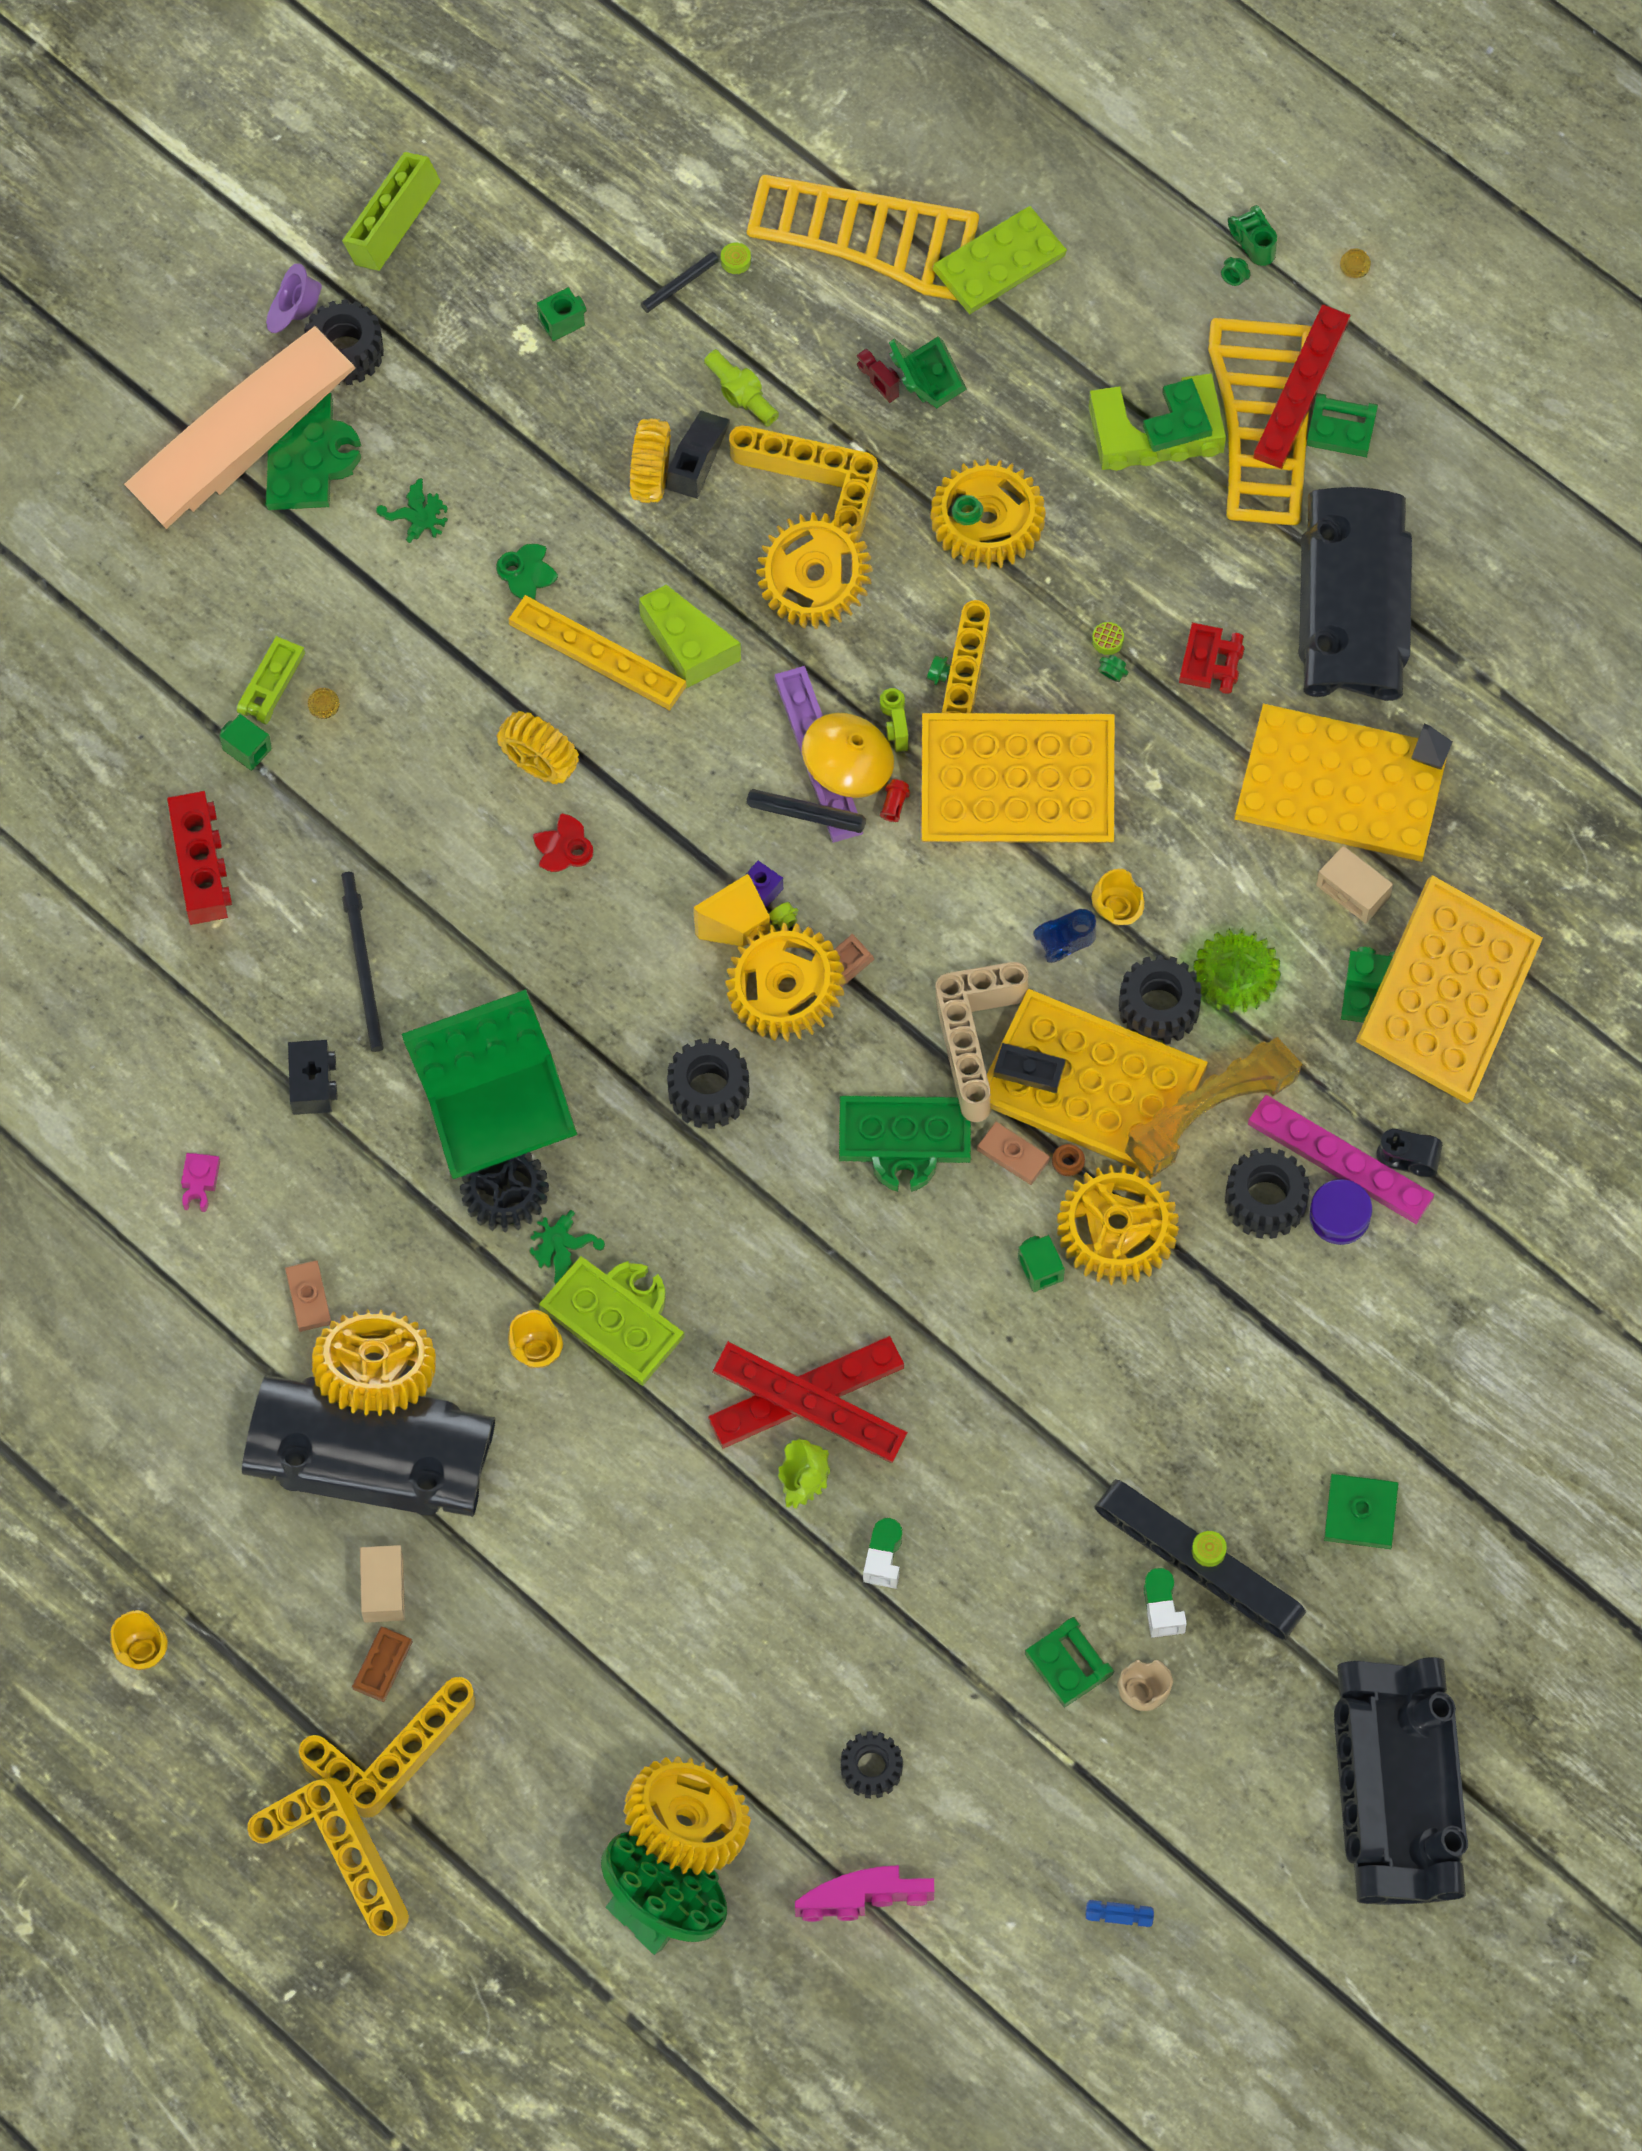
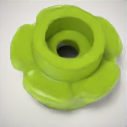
M790 902L779 905L769 914L772 922L771 925L776 929H782L784 922L789 929L798 921L796 918L798 909L793 908Z

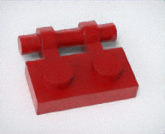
M1192 622L1179 683L1210 689L1212 678L1221 681L1219 690L1222 693H1232L1233 685L1237 683L1239 671L1237 670L1238 662L1243 658L1245 650L1242 645L1244 636L1240 633H1233L1230 641L1221 640L1223 628ZM1218 654H1223L1227 657L1225 666L1216 664Z

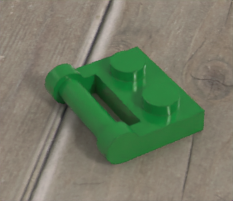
M1317 393L1306 446L1367 458L1378 404L1369 403L1367 406L1326 398V394ZM1323 410L1364 417L1366 420L1365 423L1324 416Z
M1075 1617L1066 1620L1059 1628L1025 1650V1655L1064 1708L1106 1681L1115 1672L1109 1663L1103 1662L1080 1631L1081 1625ZM1067 1637L1070 1638L1094 1671L1088 1677L1085 1676L1061 1643Z

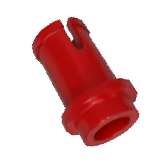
M893 779L886 785L887 795L880 812V817L889 822H899L905 798L910 796L908 783Z

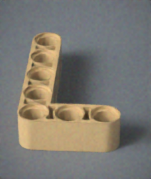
M1018 962L946 973L941 975L936 981V1007L961 1112L967 1120L972 1122L985 1120L991 1112L990 1087L972 1012L1015 1005L1022 1002L1028 990V970L1023 964Z

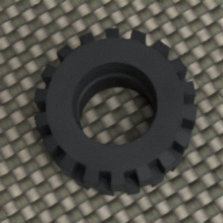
M341 300V304H336L335 301L328 302L329 307L325 308L322 305L317 308V315L313 313L310 315L309 323L305 324L304 331L306 333L316 326L330 342L340 337H353L359 340L349 348L338 350L355 366V369L341 382H346V385H353V381L358 379L360 383L365 380V375L372 376L375 373V367H380L382 363L381 356H384L381 327L376 315H372L371 309L367 306L362 309L361 303L356 301L353 304H349L348 300Z
M1156 955V960H1151L1150 956L1143 958L1142 965L1138 962L1134 963L1131 966V972L1127 971L1125 973L1123 983H1121L1119 1011L1121 1012L1120 1019L1122 1023H1127V1029L1136 1031L1138 1034L1156 1041L1163 1040L1165 1045L1171 1044V1038H1175L1177 1041L1183 1039L1184 1032L1189 1034L1199 1017L1202 988L1201 983L1197 982L1195 971L1188 972L1189 965L1184 961L1180 965L1177 964V958L1170 956L1169 960H1164L1163 955ZM1163 990L1171 993L1178 1003L1170 1009L1157 1010L1148 1006L1142 997L1150 991Z
M709 1038L708 1043H702V1039L695 1040V1046L691 1047L688 1043L682 1047V1054L676 1052L673 1056V1063H669L667 1075L670 1104H673L674 1112L677 1115L682 1113V1120L687 1124L693 1120L694 1127L701 1128L702 1124H708V1129H715L716 1123H721L723 1127L729 1124L728 1118L731 1117L736 1120L740 1116L739 1109H745L750 1093L749 1070L747 1069L744 1057L740 1058V1052L735 1047L729 1050V1043L722 1041L719 1045L716 1044V1039ZM706 1073L717 1074L727 1082L723 1089L713 1094L699 1093L690 1086V1083L697 1076Z
M1264 1148L1263 1153H1259L1258 1149L1250 1151L1249 1158L1245 1154L1241 1156L1238 1160V1165L1234 1164L1230 1170L1225 1192L1226 1211L1228 1216H1233L1232 1223L1236 1227L1243 1225V1232L1247 1235L1251 1231L1256 1232V1238L1263 1239L1264 1234H1269L1270 1239L1277 1238L1280 1231L1283 1235L1290 1233L1291 1226L1296 1228L1300 1224L1301 1217H1304L1309 1198L1310 1182L1309 1177H1305L1306 1170L1303 1165L1296 1166L1297 1159L1293 1155L1286 1158L1285 1151L1280 1149L1277 1154L1271 1153V1148ZM1268 1182L1280 1187L1285 1193L1286 1198L1276 1204H1262L1256 1201L1248 1190L1255 1184Z

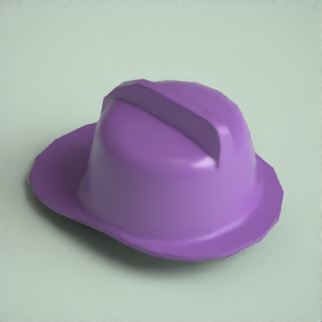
M294 264L288 269L280 289L271 304L266 321L267 329L271 333H278L284 330L291 320H302L308 317L317 305L322 285L320 282L307 276L306 269L302 264Z

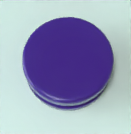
M1346 1179L1329 1181L1319 1187L1312 1198L1309 1213L1311 1226L1315 1233L1326 1242L1336 1245L1353 1243L1360 1239L1369 1227L1372 1216V1202L1366 1190L1353 1181Z

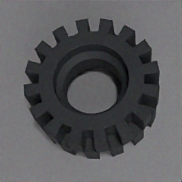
M867 1731L866 1736H862L861 1733L857 1734L854 1741L850 1739L846 1743V1749H843L841 1754L842 1779H845V1785L848 1789H854V1794L858 1796L860 1793L865 1794V1798L871 1799V1795H876L877 1798L883 1797L884 1792L888 1794L892 1792L893 1786H897L900 1782L903 1758L899 1746L894 1745V1740L891 1737L886 1739L884 1738V1733L879 1732L877 1736L873 1735V1731ZM868 1753L880 1755L885 1762L883 1772L875 1777L864 1775L858 1767L862 1756Z

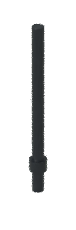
M349 871L341 874L345 895L342 897L344 912L348 913L370 1048L372 1052H379L384 1047L360 912L363 909L361 895L357 893L354 872Z

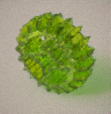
M1229 927L1226 930L1225 937L1217 931L1214 934V941L1210 939L1204 941V948H1199L1196 957L1198 959L1194 961L1193 969L1197 974V982L1201 983V993H1207V1003L1217 1000L1216 1007L1218 1010L1223 1008L1225 1004L1229 1006L1231 1014L1235 1011V1007H1240L1245 1014L1248 1011L1249 1004L1257 1010L1260 1007V1000L1264 1002L1270 1000V993H1274L1277 990L1278 984L1276 982L1280 980L1281 972L1277 970L1280 968L1279 958H1274L1276 956L1275 947L1267 948V938L1257 941L1256 931L1251 933L1249 937L1245 935L1243 927L1239 930L1238 934H1233ZM1234 952L1229 957H1220L1224 954ZM1245 954L1251 956L1257 962L1249 960ZM1239 961L1240 972H1238V979L1235 980L1234 969L1236 968V962ZM1217 979L1225 981L1229 987L1221 984ZM1245 984H1254L1248 988L1240 989Z

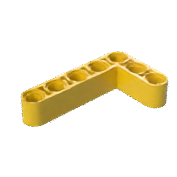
M741 425L731 431L729 434L730 457L735 463L841 487L842 491L834 518L837 516L841 519V527L846 522L854 524L850 533L858 531L862 536L877 485L878 462L872 454L751 426ZM739 444H748V446H746V447H740V446H738V445H739ZM771 450L779 451L778 453H775V454H770V453H768V451H771ZM807 457L809 459L804 461L799 460L798 458ZM829 464H838L839 466H837V467H830V466H828V465H829ZM862 470H866V471H868L869 473H867V474H861V473H858V472H859V471H862ZM852 497H860V498H862V499H861V500H852V499H850V498H852Z
M969 601L962 609L942 713H973L990 624V609L983 601ZM979 618L982 621L972 622L969 619ZM973 645L976 649L968 650L964 646ZM969 673L971 676L961 677L958 674ZM956 700L964 701L965 704L956 705L953 702Z
M454 1677L448 1680L365 1772L325 1738L318 1735L306 1737L299 1746V1755L303 1767L317 1780L333 1778L334 1774L341 1770L349 1772V1778L342 1783L358 1814L365 1818L374 1817L381 1812L473 1710L475 1696L472 1684L463 1677ZM457 1691H464L468 1694L467 1698L462 1702H454L450 1699L451 1695ZM434 1716H441L445 1719L443 1725L437 1728L428 1726L427 1722ZM417 1741L422 1744L420 1750L415 1753H408L404 1750L409 1742ZM321 1749L324 1751L321 1759L317 1761L307 1759L310 1751ZM391 1766L399 1770L398 1774L393 1778L387 1779L381 1776L382 1771L387 1767ZM365 1792H372L376 1795L375 1799L369 1804L359 1803V1796Z
M329 1777L313 1781L250 1818L247 1827L248 1834L253 1841L261 1844L280 1840L315 1820L371 1931L378 1936H387L400 1932L406 1927L409 1919L408 1911L344 1784L340 1780ZM323 1786L327 1787L330 1792L328 1803L321 1797ZM294 1802L298 1803L301 1807L299 1819L292 1812ZM338 1817L345 1821L346 1830L344 1834L340 1833L337 1829L336 1821ZM266 1818L271 1821L273 1826L271 1835L267 1834L263 1827ZM354 1848L358 1849L361 1853L362 1860L360 1865L356 1864L352 1859ZM370 1879L377 1885L375 1896L371 1895L368 1891L367 1886ZM385 1910L389 1911L393 1917L391 1927L387 1926L383 1920Z

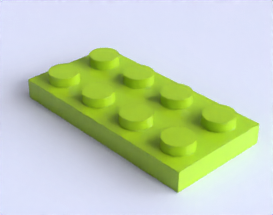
M1028 206L934 263L933 271L970 315L1065 257L1067 249L1033 208Z

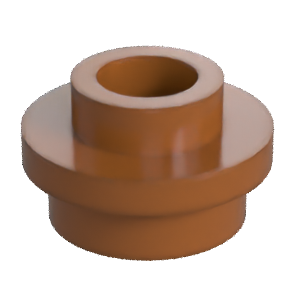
M1065 1144L1054 1151L1052 1165L1059 1174L1074 1176L1082 1171L1085 1165V1156L1079 1147ZM1071 1158L1074 1160V1163L1072 1165H1065L1063 1159Z

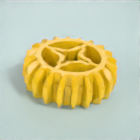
M650 418L642 419L638 423L630 466L629 486L633 500H638L642 503H658L663 498L671 446V429L668 422Z
M513 712L502 723L496 735L498 745L501 747L502 752L508 755L509 760L516 763L517 767L522 768L525 772L536 778L542 779L544 782L549 781L556 785L564 783L572 775L579 762V754L574 749V744L568 741V737L560 733L559 729L554 728L550 722L543 721L539 716L534 717L531 713Z

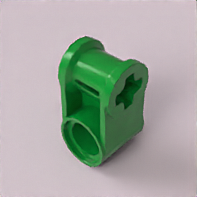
M1254 205L1250 208L1249 212L1238 217L1231 216L1228 218V226L1232 236L1240 243L1254 264L1266 266L1275 260L1277 234L1259 206Z

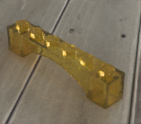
M1278 1037L1268 1043L1265 1041L1261 1042L1251 1051L1249 1056L1243 1060L1241 1058L1235 1059L1225 1072L1219 1076L1217 1074L1211 1075L1205 1080L1202 1087L1195 1092L1192 1090L1187 1091L1179 1098L1177 1104L1171 1108L1166 1106L1160 1109L1154 1115L1153 1120L1147 1124L1140 1123L1136 1125L1128 1134L1129 1139L1125 1152L1151 1179L1175 1163L1180 1149V1145L1177 1142L1184 1131L1198 1117L1214 1106L1235 1097L1267 1092L1272 1097L1297 1081L1303 1064Z

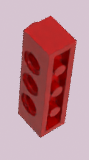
M205 791L168 797L167 802L189 923L193 925L228 918L226 906H231L232 900L229 886L223 887L221 878L227 877L224 858L218 859L216 849H221L222 844L219 829H212L211 821L217 820L214 801L207 802ZM194 826L202 827V829L197 832L189 831ZM199 854L208 855L203 860L194 859ZM203 883H212V886H210L209 888H199V886Z

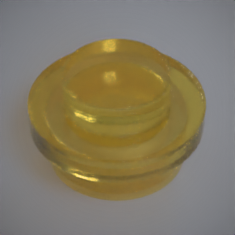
M1350 249L1341 257L1340 269L1347 277L1361 278L1370 270V258L1361 249Z
M328 688L316 689L308 699L310 713L320 719L334 716L340 707L337 694Z

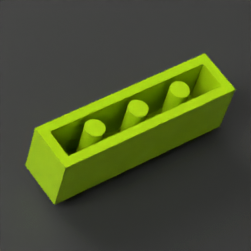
M404 152L348 231L342 242L356 266L380 271L433 195L441 180L429 157Z

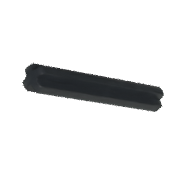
M756 789L749 791L746 801L751 808L856 833L863 832L866 825V818L862 814Z

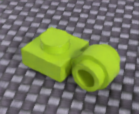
M889 688L880 695L881 711L885 715L891 716V722H886L888 741L894 740L895 752L908 751V730L904 711L905 696L900 690Z

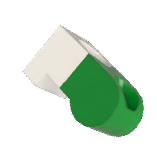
M883 1518L875 1524L864 1567L863 1582L897 1588L899 1567L892 1565L894 1554L902 1545V1527L897 1520Z
M1164 1568L1152 1569L1145 1578L1144 1597L1151 1638L1183 1634L1186 1630L1185 1612H1175L1172 1598L1174 1577Z

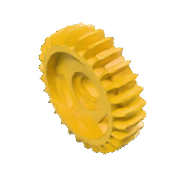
M988 458L983 466H979L977 461L974 460L973 468L970 469L963 463L961 473L952 469L951 479L943 477L942 486H937L930 512L932 530L936 532L937 542H943L942 548L944 551L952 549L951 556L953 559L959 555L963 556V565L969 559L974 560L975 568L978 567L980 562H985L988 570L992 562H997L1000 568L1003 567V560L1006 559L1011 564H1014L1015 555L1024 559L1026 549L1033 551L1034 543L1038 542L1041 538L1046 515L1044 497L1040 496L1039 486H1033L1032 477L1024 479L1023 469L1017 473L1013 472V463L1007 469L1002 467L1001 460L998 461L996 466L990 465ZM1001 488L1015 494L1022 503L1018 505ZM960 494L971 495L981 502L984 512L995 514L997 519L990 524L983 523L980 520L973 525H961L952 516H948V510L952 502ZM1010 536V538L1005 539V540H1003V541H999V542H993V543L981 542V541H986V540H991V539H996V538H1001V537Z
M811 512L810 521H806L803 515L799 514V523L796 525L791 519H787L789 528L784 530L778 525L776 528L780 535L777 538L770 534L768 535L772 546L762 545L761 547L767 554V557H758V562L765 566V568L756 570L758 576L764 577V579L758 581V586L761 589H767L762 593V597L766 601L772 599L768 606L773 611L779 608L777 615L783 619L789 613L787 619L792 625H794L798 618L802 628H806L808 620H811L814 629H818L819 620H823L826 626L830 627L831 617H835L841 623V612L845 611V613L852 616L853 613L849 606L852 603L858 607L861 606L857 595L868 596L862 584H872L871 579L864 575L865 573L873 572L870 564H864L871 560L870 553L863 552L867 549V544L865 541L858 542L861 538L858 531L850 533L852 526L848 522L841 527V519L837 516L831 523L826 513L823 514L821 521H818V517L814 512ZM812 535L814 539L786 555L784 551L793 542L804 536ZM852 554V577L848 584H842V555ZM816 564L823 566L824 575L821 579L814 581L808 578L807 572L811 566ZM789 588L812 600L813 603L810 608L802 607L783 596Z
M784 922L781 931L778 932L773 925H770V933L767 935L758 929L759 939L754 941L752 938L747 937L750 946L747 949L738 946L742 956L740 958L731 957V961L736 968H727V973L731 979L726 980L725 983L730 990L727 992V997L732 1003L731 1008L733 1012L737 1014L742 1024H747L746 1026L751 1032L757 1029L758 1034L762 1038L768 1031L771 1039L776 1041L779 1033H782L783 1038L787 1042L789 1041L790 1033H795L798 1039L801 1040V1031L804 1029L813 1035L812 1025L817 1023L819 1026L824 1027L822 1017L826 1015L833 1018L834 1015L830 1007H840V1002L835 996H844V990L840 985L845 984L846 979L842 974L844 966L839 961L840 956L838 952L833 949L834 947L829 940H824L820 932L814 935L809 926L803 933L797 923L792 931H789ZM786 948H801L815 955L812 961H809L785 950ZM756 972L758 999L748 1001L747 982L750 973ZM790 977L796 980L793 990L789 992L779 990V983L784 978ZM814 995L817 996L815 1001L803 1011L794 1015L789 1014Z
M1110 1165L1108 1174H1103L1098 1167L1095 1178L1085 1173L1084 1184L1075 1180L1073 1184L1074 1191H1066V1201H1061L1059 1208L1061 1212L1057 1214V1223L1060 1224L1057 1227L1058 1236H1063L1060 1239V1247H1068L1065 1254L1066 1259L1076 1256L1074 1268L1085 1265V1277L1093 1270L1097 1272V1282H1100L1103 1275H1106L1110 1285L1113 1284L1115 1277H1121V1281L1125 1285L1127 1277L1132 1275L1138 1283L1141 1271L1150 1277L1152 1275V1266L1161 1269L1163 1263L1161 1258L1166 1260L1170 1258V1249H1174L1176 1245V1238L1174 1237H1177L1179 1231L1178 1226H1176L1179 1216L1173 1213L1176 1207L1175 1202H1167L1170 1197L1169 1191L1159 1193L1161 1181L1153 1185L1150 1184V1173L1142 1179L1139 1177L1138 1167L1132 1174H1127L1125 1165L1122 1166L1120 1173H1115L1113 1165ZM1113 1190L1130 1192L1144 1199V1202L1140 1203L1112 1192ZM1115 1214H1120L1127 1219L1128 1223L1122 1229H1115L1109 1224V1218ZM1086 1216L1092 1244L1085 1245L1079 1237L1075 1218ZM1147 1238L1154 1242L1144 1253L1133 1258H1127L1126 1255Z
M367 1309L365 1315H359L354 1311L352 1318L349 1319L342 1315L340 1323L331 1321L330 1329H322L321 1336L316 1338L315 1347H313L312 1372L315 1377L316 1386L320 1387L321 1395H328L330 1403L339 1401L340 1409L350 1406L353 1414L360 1409L364 1410L366 1416L369 1411H377L378 1415L381 1416L383 1410H389L394 1414L395 1407L398 1406L406 1410L408 1401L417 1404L418 1396L423 1397L426 1395L427 1388L431 1387L435 1374L436 1353L433 1348L432 1339L427 1337L425 1329L419 1330L418 1322L415 1321L408 1324V1317L405 1315L398 1319L396 1318L395 1311L388 1316L383 1314L382 1309L379 1311V1314H370L369 1309ZM369 1353H379L383 1357L372 1361L365 1356ZM407 1365L413 1367L407 1374L399 1378ZM340 1366L349 1378L340 1373L336 1368Z
M679 1756L673 1762L667 1757L660 1763L653 1761L649 1767L645 1766L634 1778L624 1800L626 1804L623 1812L627 1815L625 1824L631 1826L629 1835L638 1836L636 1846L645 1845L647 1847L646 1856L652 1853L658 1857L657 1864L664 1860L669 1863L670 1870L675 1865L681 1867L683 1874L689 1868H692L695 1875H698L702 1869L707 1874H710L715 1868L722 1870L726 1864H731L738 1853H740L750 1832L751 1818L747 1816L749 1807L742 1805L745 1800L744 1795L735 1794L738 1785L729 1786L727 1784L728 1776L721 1778L716 1774L717 1768L710 1771L705 1768V1762L698 1766L693 1763L692 1758H689L686 1763H683ZM683 1815L688 1817L692 1825L685 1826L681 1824L676 1816ZM723 1831L725 1833V1836L718 1841L704 1843L714 1832L720 1833Z

